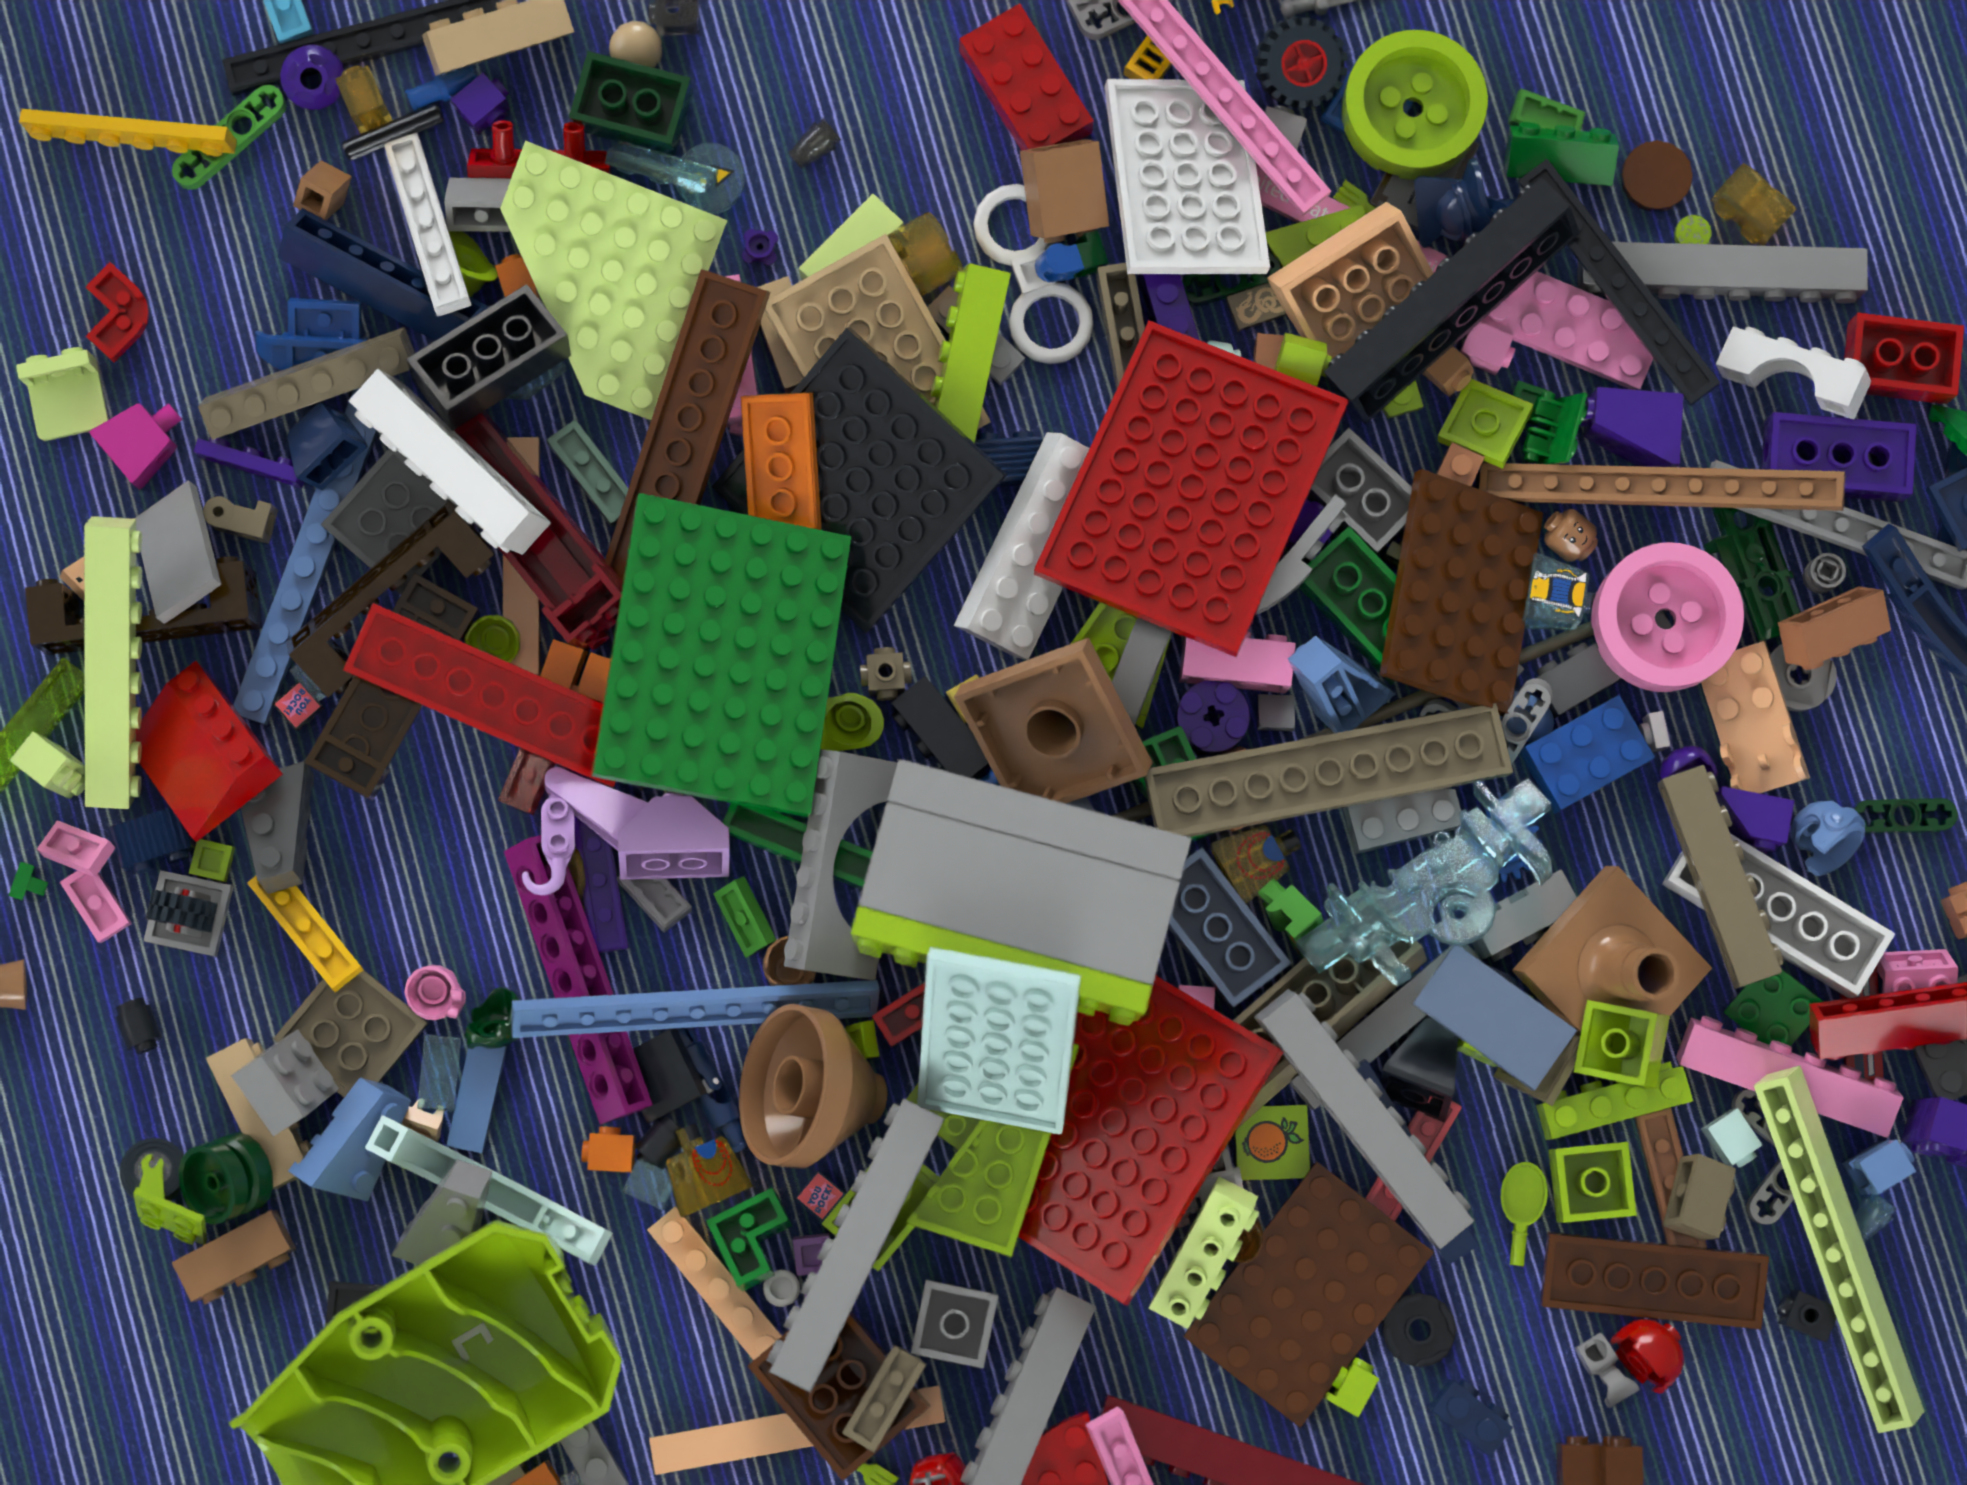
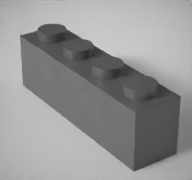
M1658 611L1655 616L1656 624L1662 629L1672 628L1663 611ZM1583 642L1567 652L1569 659L1558 665L1553 660L1536 670L1539 675L1536 679L1539 678L1546 681L1552 688L1553 697L1549 708L1554 719L1622 680L1603 660L1598 651L1597 643L1588 647L1586 642ZM1536 689L1537 694L1541 698L1542 692Z

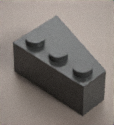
M305 761L279 768L283 775L241 807L257 881L268 894L301 885L304 881L308 843L306 834L308 819H310L311 787L314 786L315 776Z

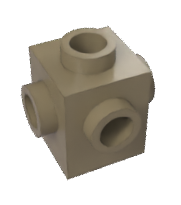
M895 648L874 649V654L866 655L867 665H860L861 686H869L870 697L877 696L879 701L897 699L898 695H902L905 692V684L912 683L911 663L903 662V652L895 653ZM891 667L893 672L889 677H882L879 674V669Z

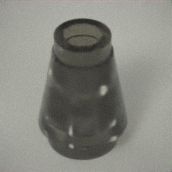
M823 118L818 123L814 121L788 153L802 169L805 165L837 149L835 145L841 141V138Z

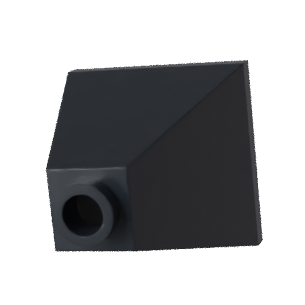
M1428 1015L1385 1063L1380 1083L1393 1103L1416 1112L1421 1111L1425 1113L1424 1115L1445 1123L1455 1091L1458 1037Z

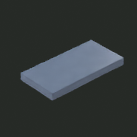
M1458 944L1453 945L1412 1003L1532 1091L1536 1090L1577 1031Z

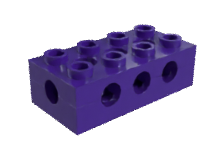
M1773 412L1764 421L1761 469L1845 471L1844 498L1903 502L1913 495L1917 424ZM1797 448L1807 453L1808 461L1798 456ZM1832 451L1841 454L1844 464L1837 462L1833 458ZM1868 454L1878 459L1879 467L1874 466L1869 461Z

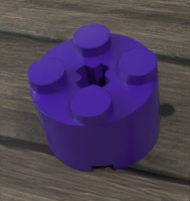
M1203 681L1191 687L1182 697L1176 711L1175 727L1182 726L1192 751L1207 757L1216 756L1235 748L1248 729L1250 720L1249 707L1245 697L1233 684L1229 682ZM1208 711H1212L1214 715H1220L1221 718L1218 720L1217 726H1213L1211 721H1204Z

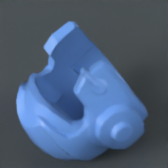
M1817 801L1810 803L1798 812L1792 822L1791 835L1793 842L1800 850H1807L1812 854L1805 861L1806 871L1813 873L1815 876L1825 875L1841 867L1855 854L1865 835V820L1856 810L1849 807L1842 808L1834 801Z

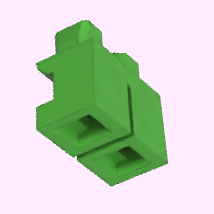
M1273 878L1258 892L1259 897L1264 901L1263 906L1273 929L1280 932L1286 931L1293 949L1302 958L1329 935L1322 914L1292 884L1285 890Z

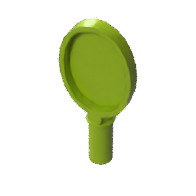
M1530 1162L1517 1163L1511 1167L1506 1173L1501 1186L1500 1199L1502 1210L1506 1218L1513 1223L1509 1265L1524 1266L1526 1242L1529 1235L1527 1233L1528 1226L1539 1219L1547 1203L1548 1186L1542 1170Z

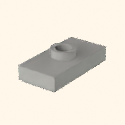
M620 875L617 877V881L664 933L692 911V906L667 879L620 880Z

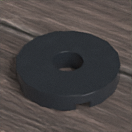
M1414 1293L1405 1295L1397 1300L1384 1317L1382 1334L1384 1343L1392 1356L1404 1364L1424 1367L1434 1365L1447 1356L1455 1339L1456 1326L1454 1317L1445 1303L1431 1295ZM1417 1319L1424 1320L1429 1327L1427 1337L1420 1341L1414 1340L1409 1333L1411 1323Z

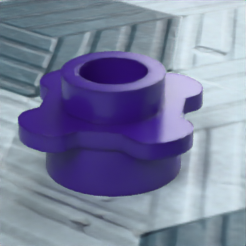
M747 230L744 233V240L746 242L745 250L742 252L743 261L748 264L754 261L763 262L768 266L774 264L777 259L774 249L775 244L779 240L778 235L774 231ZM762 244L764 247L762 250H758L757 245Z

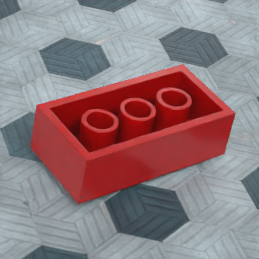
M1020 3L959 38L960 54L1021 151L1081 140L1092 133L1094 120Z

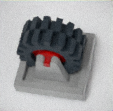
M160 870L156 890H152L146 915L148 924L143 941L217 957L234 886Z

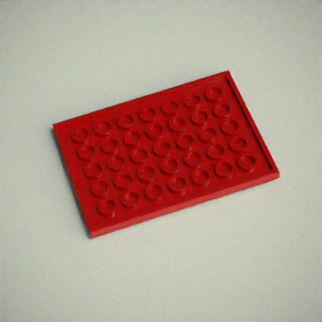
M1148 320L1037 561L1034 575L1237 658L1347 409L1349 399Z
M1156 975L1145 1014L1138 1022L1133 1021L1129 1026L1109 1021L1108 1013L1095 1010L1094 1016H1089L1077 1012L1073 1043L1079 1045V1049L1069 1078L1062 1135L1051 1133L1019 1233V1238L1126 1306L1129 1305L1283 1054L1280 1048Z

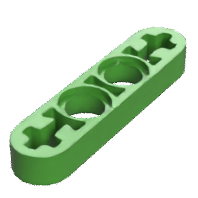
M271 85L259 87L215 125L227 127L236 138L235 154L223 153L220 157L213 158L198 150H188L187 153L180 155L172 166V175L177 183L188 190L201 187L275 123L286 110V100L281 91ZM264 97L275 98L276 107L272 110L268 106L264 107L262 101ZM252 107H254L256 112H259L261 118H263L260 122H258L255 115L250 111ZM242 117L249 118L252 121L251 130L242 135L235 133L233 130L235 121ZM199 153L209 164L207 168L196 157ZM188 165L191 169L195 167L194 172L196 176L193 179L188 176L184 177L185 173L182 169Z

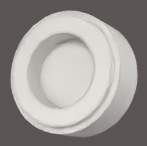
M776 1270L774 1271L775 1276L764 1281L763 1292L765 1298L771 1304L778 1307L788 1306L798 1298L800 1283L792 1272Z

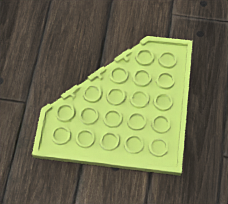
M525 140L500 207L501 213L510 229L543 305L568 335L571 356L568 357V360L584 395L651 421L701 269L709 271L727 220Z

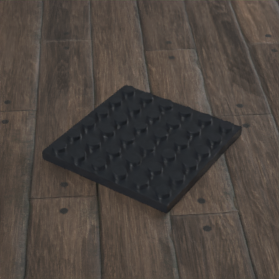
M847 327L791 393H813L821 529L851 536L841 610L865 633H868L1008 474L851 327ZM743 449L712 485V488L737 512L748 515Z

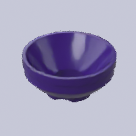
M305 45L292 51L282 64L280 73L281 85L287 97L294 104L309 110H319L333 104L344 90L346 81L345 70L338 56L331 50L319 45ZM315 68L321 73L322 83L318 88L308 89L302 84L301 74L304 69Z

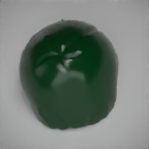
M497 987L489 993L483 1004L472 1009V1023L466 1026V1032L464 1033L469 1049H473L476 1046L487 1049L501 1048L518 1039L512 1037L511 1020L512 1001L519 1000V998L512 990Z

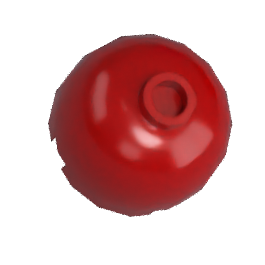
M1635 1320L1624 1326L1610 1340L1611 1345L1618 1344L1619 1349L1615 1351V1354L1626 1370L1641 1384L1649 1380L1656 1385L1651 1389L1655 1393L1662 1394L1682 1372L1685 1362L1683 1349L1679 1343L1681 1336L1668 1323L1662 1325L1654 1320Z

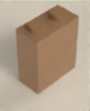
M1082 139L1020 151L1031 236L1044 238V243H1056L1064 241L1066 234L1076 233L1077 237H1082L1085 232L1109 226L1099 141Z

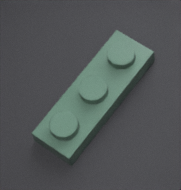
M574 420L546 440L547 445L611 527L618 522L629 488L579 423Z

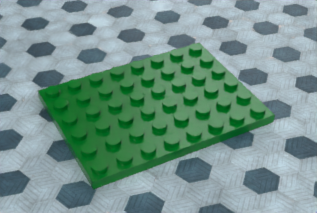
M639 493L636 499L591 777L808 817L812 809L851 536Z

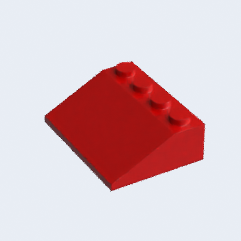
M194 661L166 683L142 718L140 728L136 729V741L141 742L142 746L140 765L195 842L283 775L282 771L214 678L197 661Z

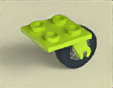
M149 1138L134 1144L128 1149L121 1161L120 1179L126 1193L135 1200L137 1215L141 1218L140 1221L155 1230H160L161 1227L174 1232L173 1235L178 1240L192 1245L194 1242L205 1245L208 1240L205 1217L170 1201L181 1191L179 1185V1166L183 1157L181 1150L173 1143L160 1138Z

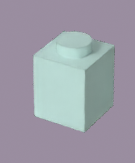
M1738 1108L1728 1110L1701 1128L1723 1164L1734 1165L1736 1163L1738 1168L1744 1166L1757 1157L1754 1151L1762 1146Z

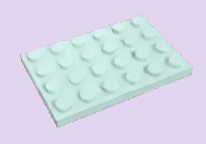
M930 947L926 969L917 1105L925 1109L1062 1135L1081 975Z

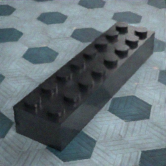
M1542 177L1536 183L1525 186L1518 194L1517 199L1508 208L1498 210L1491 218L1490 224L1480 233L1475 232L1470 235L1464 242L1462 249L1453 257L1449 256L1442 260L1434 274L1426 281L1422 280L1415 284L1405 300L1399 305L1391 306L1383 314L1382 320L1372 329L1363 331L1349 350L1336 355L1329 362L1328 368L1324 373L1335 393L1349 399L1347 407L1364 424H1367L1442 355L1580 234L1571 206Z

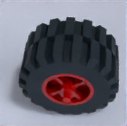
M1293 17L1274 24L1275 27L1272 30L1268 29L1263 35L1265 38L1262 43H1258L1256 48L1259 50L1258 57H1254V65H1257L1258 72L1255 73L1257 80H1260L1262 83L1261 87L1263 90L1269 93L1274 100L1297 108L1315 107L1320 105V102L1323 100L1328 101L1334 96L1332 92L1335 89L1339 90L1343 83L1340 80L1342 75L1346 76L1348 69L1344 67V62L1348 60L1347 52L1343 51L1342 46H1344L1342 39L1336 36V31L1332 27L1326 26L1324 22L1315 19Z

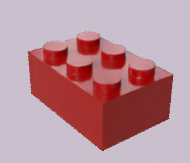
M1857 313L1847 324L1844 359H1855L1865 366L1871 379L1866 395L1948 404L1958 396L1964 325Z

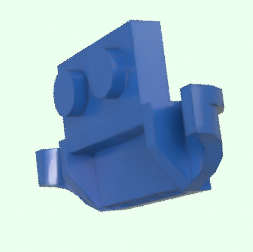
M290 298L288 300V332H284L280 336L264 334L263 331H255L257 354L267 363L280 370L369 340V337L362 336L361 301Z

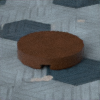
M1659 140L1644 142L1633 149L1624 161L1621 171V184L1628 199L1639 208L1648 211L1669 210L1682 201L1691 187L1693 176L1691 164L1684 152L1671 143Z

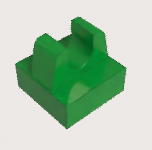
M20 861L8 896L23 900L26 891L44 896L49 882L31 877L35 866Z

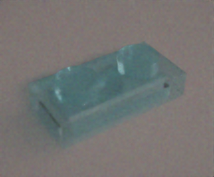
M424 1035L417 1109L454 1112L461 1038Z

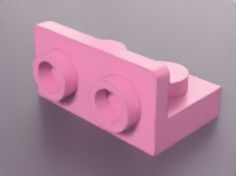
M1947 949L1884 952L1877 964V972L1883 980L1882 994L1955 984L1958 979V966Z

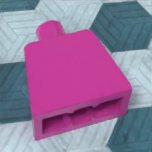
M139 403L93 428L89 433L128 480L140 490L177 449V445L168 436L167 432L183 419L169 403L153 416Z

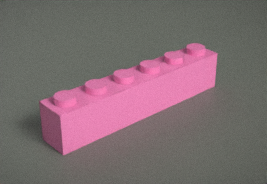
M1702 1016L1701 1020L1690 1018L1676 1055L1679 1065L1755 1091L1753 1085L1766 1074L1801 1066L1818 1114L1886 1138L1889 1137L1904 1098L1895 1089V1083L1881 1077H1875L1874 1081L1860 1077L1861 1071L1841 1064L1839 1069L1826 1065V1059H1820L1818 1055L1806 1052L1805 1057L1791 1052L1792 1047L1779 1041L1771 1040L1770 1045L1756 1040L1758 1037L1756 1034L1745 1029L1737 1028L1736 1032L1722 1028V1022L1711 1017Z

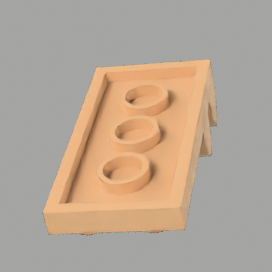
M1766 641L1735 650L1723 667L1701 682L1721 743V758L1731 774V788L1762 794L1810 779Z

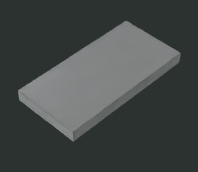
M189 480L134 518L136 519V531L142 532L141 556L155 615L164 624L221 585L198 490Z

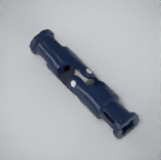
M677 1028L707 1091L705 1095L696 1100L712 1130L717 1131L728 1151L726 1155L732 1157L748 1148L739 1119V1109L722 1078L719 1076L703 1042L697 1041L691 1028ZM659 1029V1031H660L661 1033H663V1032L669 1030V1029ZM714 1092L716 1095V1101L713 1100L708 1094Z

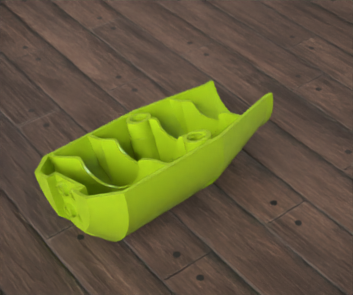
M494 1220L337 1313L246 1411L230 1420L229 1424L232 1429L240 1427L254 1440L270 1462L283 1485H486L607 1413L612 1401L622 1358L601 1313L589 1316L588 1314L591 1312L580 1294L575 1296L570 1285L572 1283L571 1278L564 1268L563 1251L548 1233ZM484 1323L494 1340L487 1344L481 1332L468 1339L462 1345L470 1358L467 1361L462 1359L451 1341L479 1324ZM446 1452H453L457 1454V1456L449 1458L445 1457L442 1454Z

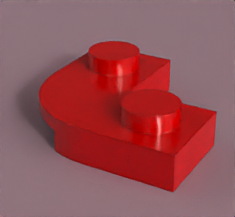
M109 262L85 286L88 291L110 310L86 337L115 363L144 332L149 319V307L145 296L139 288Z

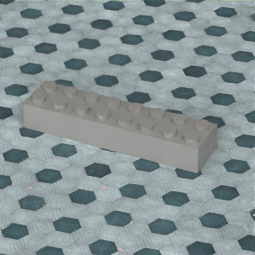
M904 1098L901 1105L893 1103L884 1121L890 1127L884 1139L876 1137L867 1157L872 1159L873 1162L867 1173L860 1170L851 1188V1191L857 1194L850 1207L845 1204L842 1206L834 1225L840 1227L834 1240L826 1239L817 1257L823 1261L818 1274L810 1272L803 1285L801 1293L807 1296L801 1308L796 1305L793 1306L784 1324V1327L790 1329L784 1342L779 1339L776 1341L767 1359L768 1362L773 1364L769 1372L809 1392L813 1389L944 1122V1118Z

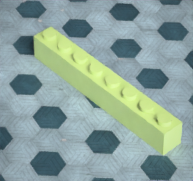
M91 516L84 525L85 807L129 809L135 797L139 798L141 794V776H136V763H140L142 746L141 742L136 741V729H139L141 726L142 711L141 707H136V694L141 692L142 675L141 672H136V659L141 657L142 639L141 637H136V624L141 622L142 604L141 602H136V588L140 589L142 568L136 566V553L141 552L142 532L136 531V519Z

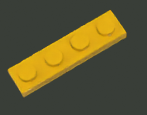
M257 876L247 882L334 992H337L364 970L297 886L268 894L257 881Z

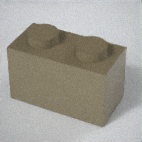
M1701 1154L1680 1157L1663 1226L1700 1241L1719 1238L1726 1224L1725 1212L1728 1200L1735 1188L1734 1176L1736 1168Z

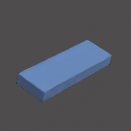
M476 1046L473 1049L468 1048L446 1146L484 1154L507 1046L496 1049H487L481 1046Z

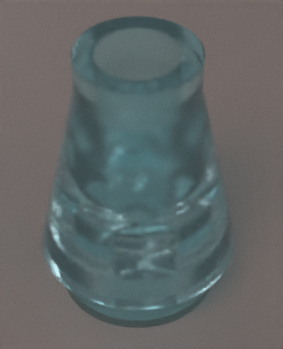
M1870 1193L1868 1197L1864 1196L1855 1213V1219L1864 1244L1894 1219L1892 1214L1897 1208L1879 1194Z

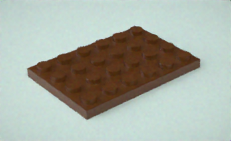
M1424 469L1416 471L1412 484L1379 675L1472 707L1485 706L1493 708V703H1496L1499 716L1503 717L1506 713L1509 714L1508 709L1513 702L1543 512Z
M1316 1161L1210 1299L1202 1319L1196 1318L1183 1337L1298 1427H1301L1332 1387V1383L1338 1376L1340 1368L1342 1366L1346 1368L1434 1252Z

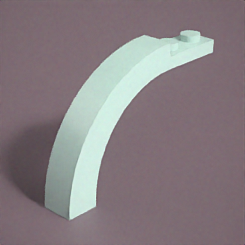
M384 1115L381 1116L365 1146L367 1150L437 1185L457 1159L493 1171L485 1209L518 1226L548 1233L561 1249L596 1266L612 1235V1232L566 1209L558 1203Z

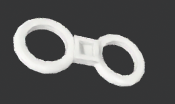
M1012 184L1001 186L987 194L979 204L973 224L976 240L983 252L998 263L1012 266L1022 293L1013 304L1010 314L1011 337L1019 350L1034 361L1046 364L1066 362L1080 354L1090 341L1094 326L1091 307L1084 296L1070 285L1059 282L1048 283L1038 277L1035 271V261L1053 243H1044V238H1039L1034 245L1025 250L1012 251L1004 249L994 242L989 234L988 221L990 214L996 206L1007 200L1018 199L1026 201L1024 185ZM1053 296L1064 299L1073 306L1078 314L1079 328L1070 343L1061 348L1048 349L1040 347L1030 340L1025 332L1023 321L1025 313L1032 303L1041 298Z

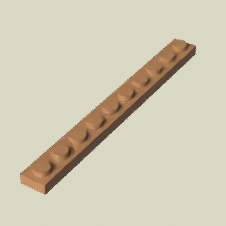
M1482 463L1479 490L1512 502L1843 511L1846 474L1845 471L1506 463L1502 469L1490 463Z

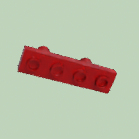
M501 120L492 124L493 149L471 148L467 163L468 178H512L522 149H514L512 122ZM578 122L564 124V150L551 151L611 174L613 165L612 151L585 150L584 125Z

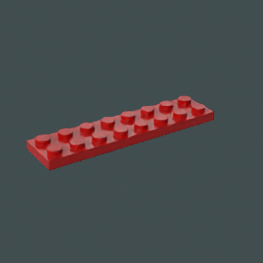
M372 604L343 671L611 788L614 787L616 781L591 777L603 707L602 703L377 604Z

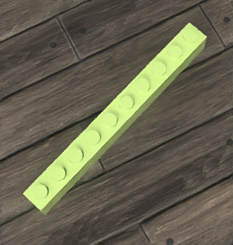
M1796 1066L1766 1074L1753 1086L1877 1431L1882 1433L1911 1427L1925 1411L1801 1066Z

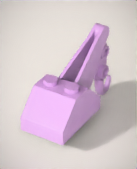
M554 767L546 772L544 777L545 789L550 798L543 803L541 808L542 852L551 868V879L545 884H536L532 882L528 872H523V884L532 893L542 896L549 895L559 890L563 885L566 868L575 850L574 815L619 852L620 880L729 877V828L692 796H683L680 793L671 792L659 797H653L649 802L581 777L561 767Z

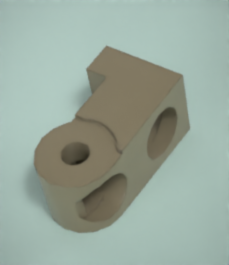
M216 496L210 498L205 503L203 514L206 522L217 531L269 544L278 509L270 503L257 501L256 509L254 510L234 505L227 498Z

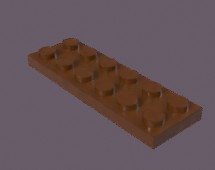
M1548 1232L1540 1305L1542 1307L1761 1329L1769 1256L1749 1252Z

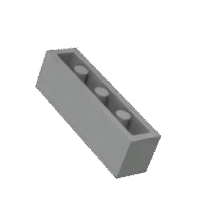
M449 178L444 200L448 231L510 232L500 207L511 178Z

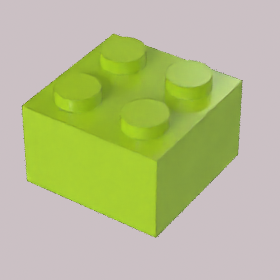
M1628 1142L1548 1149L1557 1223L1637 1216Z

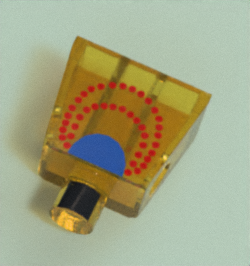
M1267 825L1215 841L1209 846L1222 873L1245 904H1248L1259 895L1258 892L1270 880L1274 878L1277 881L1290 870L1284 857L1301 848L1300 842L1292 829L1274 838Z
M696 1123L676 1131L684 1152L667 1159L666 1166L681 1218L753 1187L749 1177L724 1137L720 1136L704 1143Z

